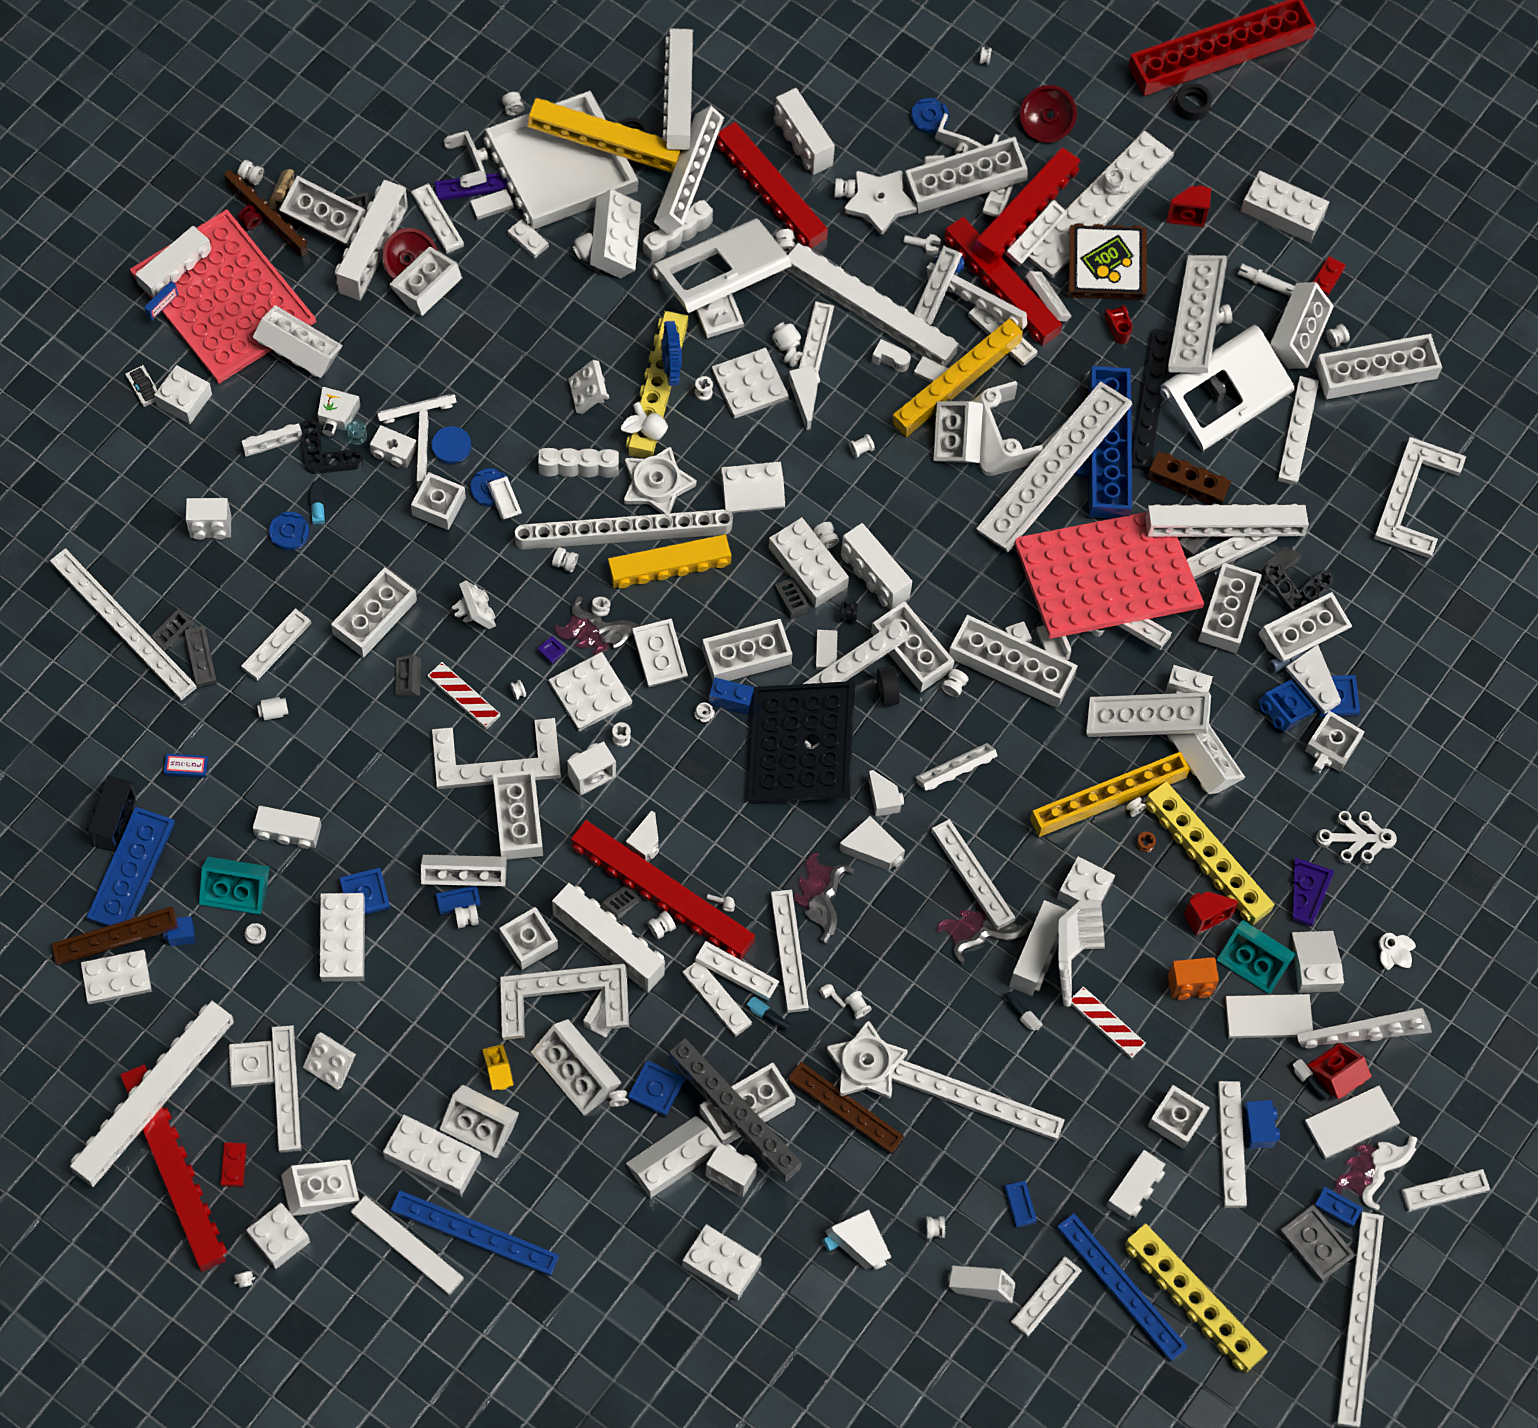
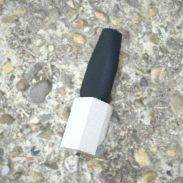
M1011 991L1005 995L1010 1004L1022 1015L1020 1021L1029 1030H1038L1043 1025Z
M1302 1059L1297 1060L1293 1064L1295 1067L1294 1073L1302 1082L1307 1080L1323 1100L1330 1096Z

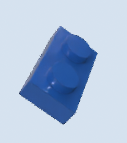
M1324 1187L1314 1205L1320 1211L1353 1228L1363 1207L1327 1187Z

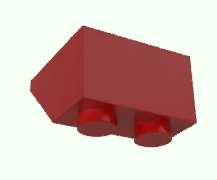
M1201 185L1191 186L1173 198L1170 203L1166 223L1204 228L1210 207L1211 188Z
M1208 891L1203 894L1196 893L1190 897L1184 916L1194 933L1198 935L1232 918L1238 902L1235 899Z
M1338 1043L1307 1065L1324 1089L1337 1099L1346 1096L1350 1091L1372 1077L1365 1058L1342 1043Z

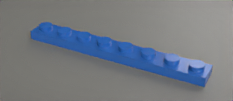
M400 1190L391 1208L392 1213L550 1277L559 1259V1255Z
M1074 1213L1057 1226L1058 1231L1170 1362L1188 1348L1185 1342Z

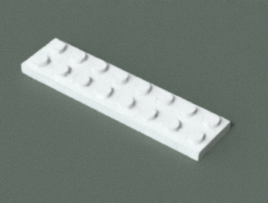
M1188 255L1168 366L1169 372H1209L1227 256Z

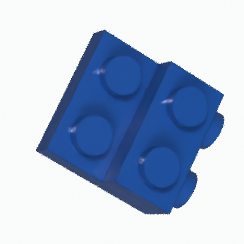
M1292 679L1266 692L1259 700L1262 712L1268 713L1273 719V725L1283 732L1297 726L1300 721L1317 711V708Z

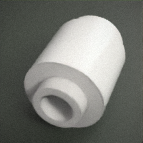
M286 698L261 700V705H257L259 717H264V721L281 718L288 714Z

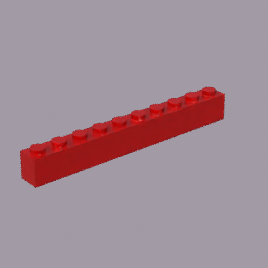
M587 820L584 821L571 838L572 849L577 854L587 856L593 865L606 869L608 875L613 878H619L629 889L632 890L634 888L643 899L656 903V906L662 912H669L678 923H685L691 927L690 929L693 933L707 938L710 944L716 947L719 946L739 960H742L754 944L755 934Z
M145 1064L120 1074L128 1094L135 1086L138 1087L142 1083L143 1076L147 1072ZM161 1107L143 1128V1131L200 1270L203 1272L226 1262L224 1255L227 1254L223 1241L219 1243L215 1235H218L219 1231L215 1222L210 1223L208 1219L211 1212L207 1202L204 1204L201 1202L200 1196H203L200 1185L199 1183L195 1185L193 1183L192 1177L195 1176L191 1164L186 1166L184 1158L187 1157L183 1145L178 1146L176 1139L180 1138L175 1126L170 1127L168 1120L172 1118L168 1108Z

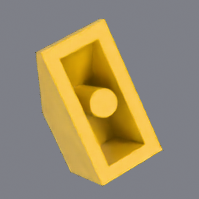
M503 1044L482 1049L492 1090H504L508 1086H513L510 1066Z

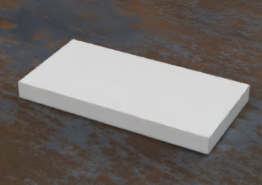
M1309 994L1225 997L1228 1038L1298 1037L1297 1034L1313 1031Z
M1377 1086L1306 1119L1304 1123L1324 1159L1399 1125L1400 1121L1380 1086Z

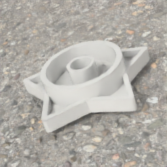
M857 171V193L845 206L844 211L847 214L862 217L883 235L889 225L898 217L917 212V205L903 192L902 171L882 177Z
M668 447L656 456L645 459H625L632 482L624 498V504H649L661 514H671L676 497L696 486V480L681 471L676 465L671 447Z
M869 1021L866 1022L851 1041L827 1047V1052L841 1069V1096L867 1089L886 1098H891L892 1072L907 1056L908 1051L906 1049L885 1043ZM867 1061L870 1065H865L863 1062Z

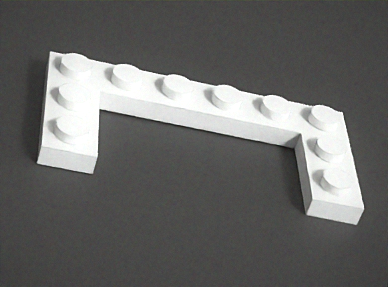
M1410 437L1374 539L1431 559L1438 539L1400 526L1421 464L1459 476L1466 456Z
M555 718L535 720L538 758L456 765L453 728L432 729L437 789L494 784L493 774L534 770L535 780L561 778Z
M625 964L500 977L502 1038L504 1040L525 1038L524 997L605 989L606 1027L608 1029L629 1027L627 968Z

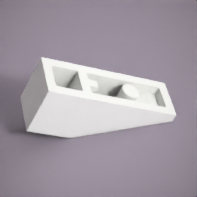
M812 365L789 371V383L806 430L811 429L818 383H820L819 374L814 372Z

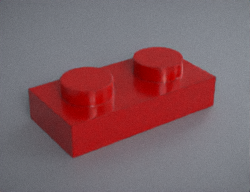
M1330 256L1314 280L1327 297L1346 264Z
M224 1143L222 1187H244L246 1143Z

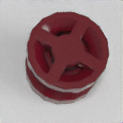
M252 205L246 206L238 214V219L245 223V227L248 230L255 229L263 220V217L256 213V209Z

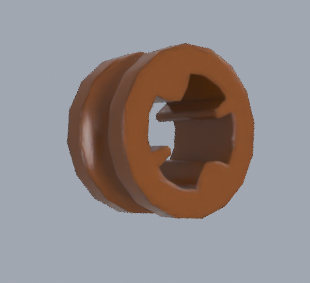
M1142 832L1137 839V848L1142 852H1150L1156 844V838L1151 832ZM1145 838H1148L1149 842H1151L1147 846L1143 845Z

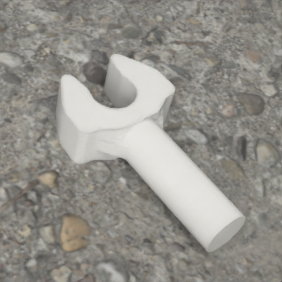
M930 234L927 239L905 235L904 243L923 247L928 255L937 254L939 249L930 244L940 245L941 241L933 234Z

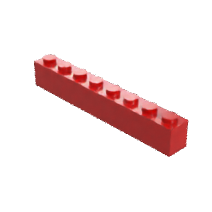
M736 122L718 132L717 148L727 155L732 165L735 164L741 176L748 179L753 190L760 193L765 204L773 208L777 218H781L785 222L786 228L794 232L801 245L812 249L827 239L828 228Z
M1062 147L978 237L973 251L991 264L996 258L1000 259L1005 253L1006 247L1010 248L1014 244L1018 235L1021 236L1025 232L1029 223L1032 224L1036 220L1037 214L1039 212L1042 213L1046 209L1050 200L1053 201L1057 197L1059 190L1065 189L1069 179L1076 177L1080 171L1078 166L1081 160Z
M964 216L947 227L944 236L946 244L955 251L962 253L963 260L969 265L970 270L981 278L984 286L989 287L993 291L994 296L1026 312L1027 325L1025 328L1031 333L1032 338L1036 342L1044 346L1061 333L1062 323L1002 258H996L991 264L973 251L980 234Z

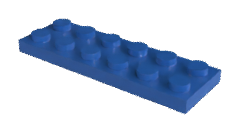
M135 807L86 917L88 921L107 927L134 918L173 829L174 819Z

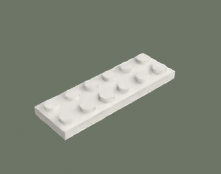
M1209 692L1090 697L1087 735L1088 737L1208 733L1211 695Z

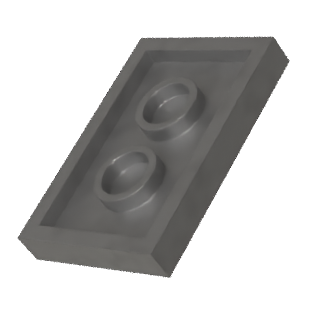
M1314 1205L1280 1230L1282 1236L1321 1283L1355 1257L1353 1251Z

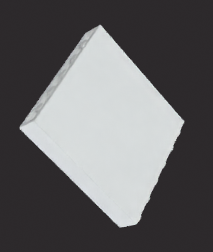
M591 91L555 103L606 120ZM530 113L486 129L484 143L487 148L491 149L493 161L495 164H499L502 178H506L510 193H514L516 197L517 207L519 209L522 208L526 224H530L532 229L540 228L596 207L597 197L609 189L623 195L638 191V179L627 158L529 128L527 126Z

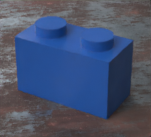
M714 677L709 694V704L748 715L753 700L754 687Z
M1272 1100L1246 1102L1243 1109L1248 1148L1274 1147L1277 1140H1280V1131L1278 1127H1275L1277 1109L1273 1107Z

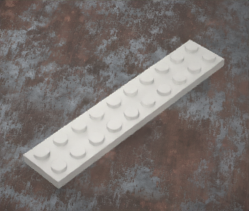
M1144 131L1066 209L1067 215L1030 254L1027 260L1053 279L1069 262V226L1075 223H1082L1084 226H1092L1093 224L1105 226L1173 157L1174 153ZM1112 168H1118L1125 174L1123 189L1115 195L1107 193L1104 189L1106 173Z
M1100 381L976 528L978 533L1009 552L1015 545V540L1026 532L1132 406L1131 400Z

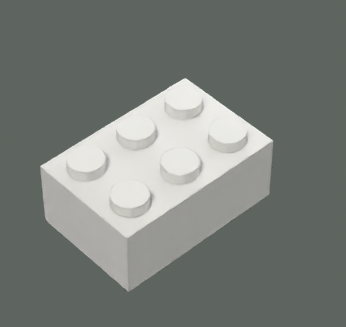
M706 1224L683 1259L682 1267L738 1301L761 1266V1258Z

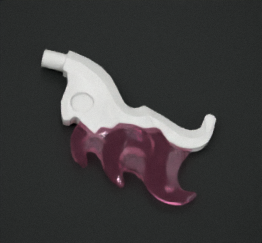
M1409 1136L1407 1145L1404 1147H1398L1388 1142H1379L1377 1144L1379 1149L1369 1144L1360 1145L1356 1148V1151H1362L1364 1154L1360 1157L1351 1158L1346 1162L1345 1165H1352L1353 1170L1338 1179L1336 1183L1338 1194H1341L1342 1189L1350 1188L1362 1197L1363 1203L1367 1207L1378 1211L1380 1206L1373 1202L1372 1196L1384 1181V1173L1402 1167L1411 1159L1416 1150L1417 1138Z

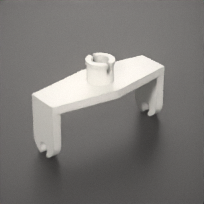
M944 113L935 139L955 148L956 155L960 152L964 153L983 147L982 144L968 137L943 130L948 114ZM995 134L991 144L997 142L999 135Z
M468 131L446 137L444 139L446 148H455L467 144L477 172L462 176L460 178L461 186L470 187L486 182L485 171L481 163L483 160H488L485 148L476 150Z

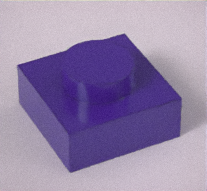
M551 636L538 648V652L552 665L566 653V648L556 638Z

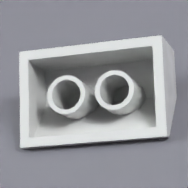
M428 247L390 283V287L410 309L423 316L462 279L456 262L435 249Z
M971 401L937 402L934 461L980 463L982 403Z
M781 462L721 468L725 510L737 513L785 508Z
M462 1085L451 1098L440 1130L497 1158L514 1128L519 1113Z

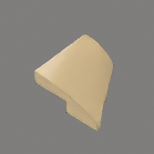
M286 169L280 173L268 205L270 209L276 210L279 201L283 202L285 195L288 194L294 183V170Z

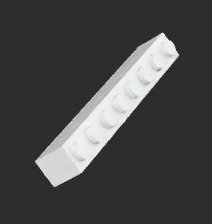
M670 29V37H666V48H670V50H666L665 61H669V63H665V74H669V76H665V87H668V89H665L664 101H668V103L664 102V114H668V116H664V128L667 129H663V141H667V149L690 150L693 29Z
M712 106L695 114L690 129V150L681 151L654 223L667 234L683 226L724 117Z
M1156 504L1148 506L1145 515L1148 537L1305 536L1309 525L1306 506L1297 504H1175L1169 506Z

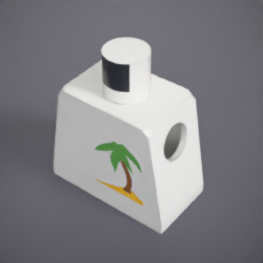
M323 387L318 410L319 423L324 425L323 434L333 436L336 429L347 430L360 408L359 396Z

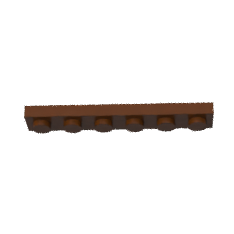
M231 170L224 174L226 185L248 206H254L256 213L263 217V221L302 258L308 254L306 239L302 235L298 236L294 228L289 223H285L277 211H272L268 203L263 198L260 199L251 186L247 187L243 179Z
M171 906L52 943L55 962L61 965L177 929L179 927L175 909Z
M800 1062L788 1077V1081L890 1155H892L904 1139L901 1133L848 1095L841 1096L840 1089L804 1063Z

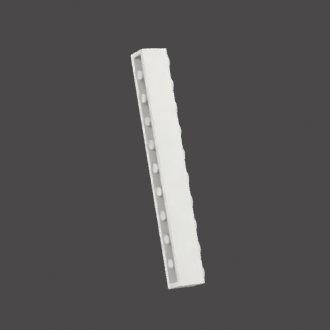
M798 243L788 255L791 267L785 270L921 356L946 367L956 355L958 343L952 337L945 336L936 327L926 324L923 319L912 315L906 308L896 305L887 296H882L871 286L861 283L857 277L845 273L841 267L834 266L825 257L818 256L809 247Z
M213 1001L209 1005H204L199 1011L197 1019L188 1023L185 1033L172 1042L171 1049L167 1054L163 1053L159 1057L155 1068L148 1070L143 1076L142 1083L130 1091L129 1098L124 1104L120 1103L116 1107L112 1118L103 1122L100 1132L87 1141L86 1148L82 1153H77L73 1157L72 1164L70 1165L72 1171L94 1187L234 1023L232 1015Z

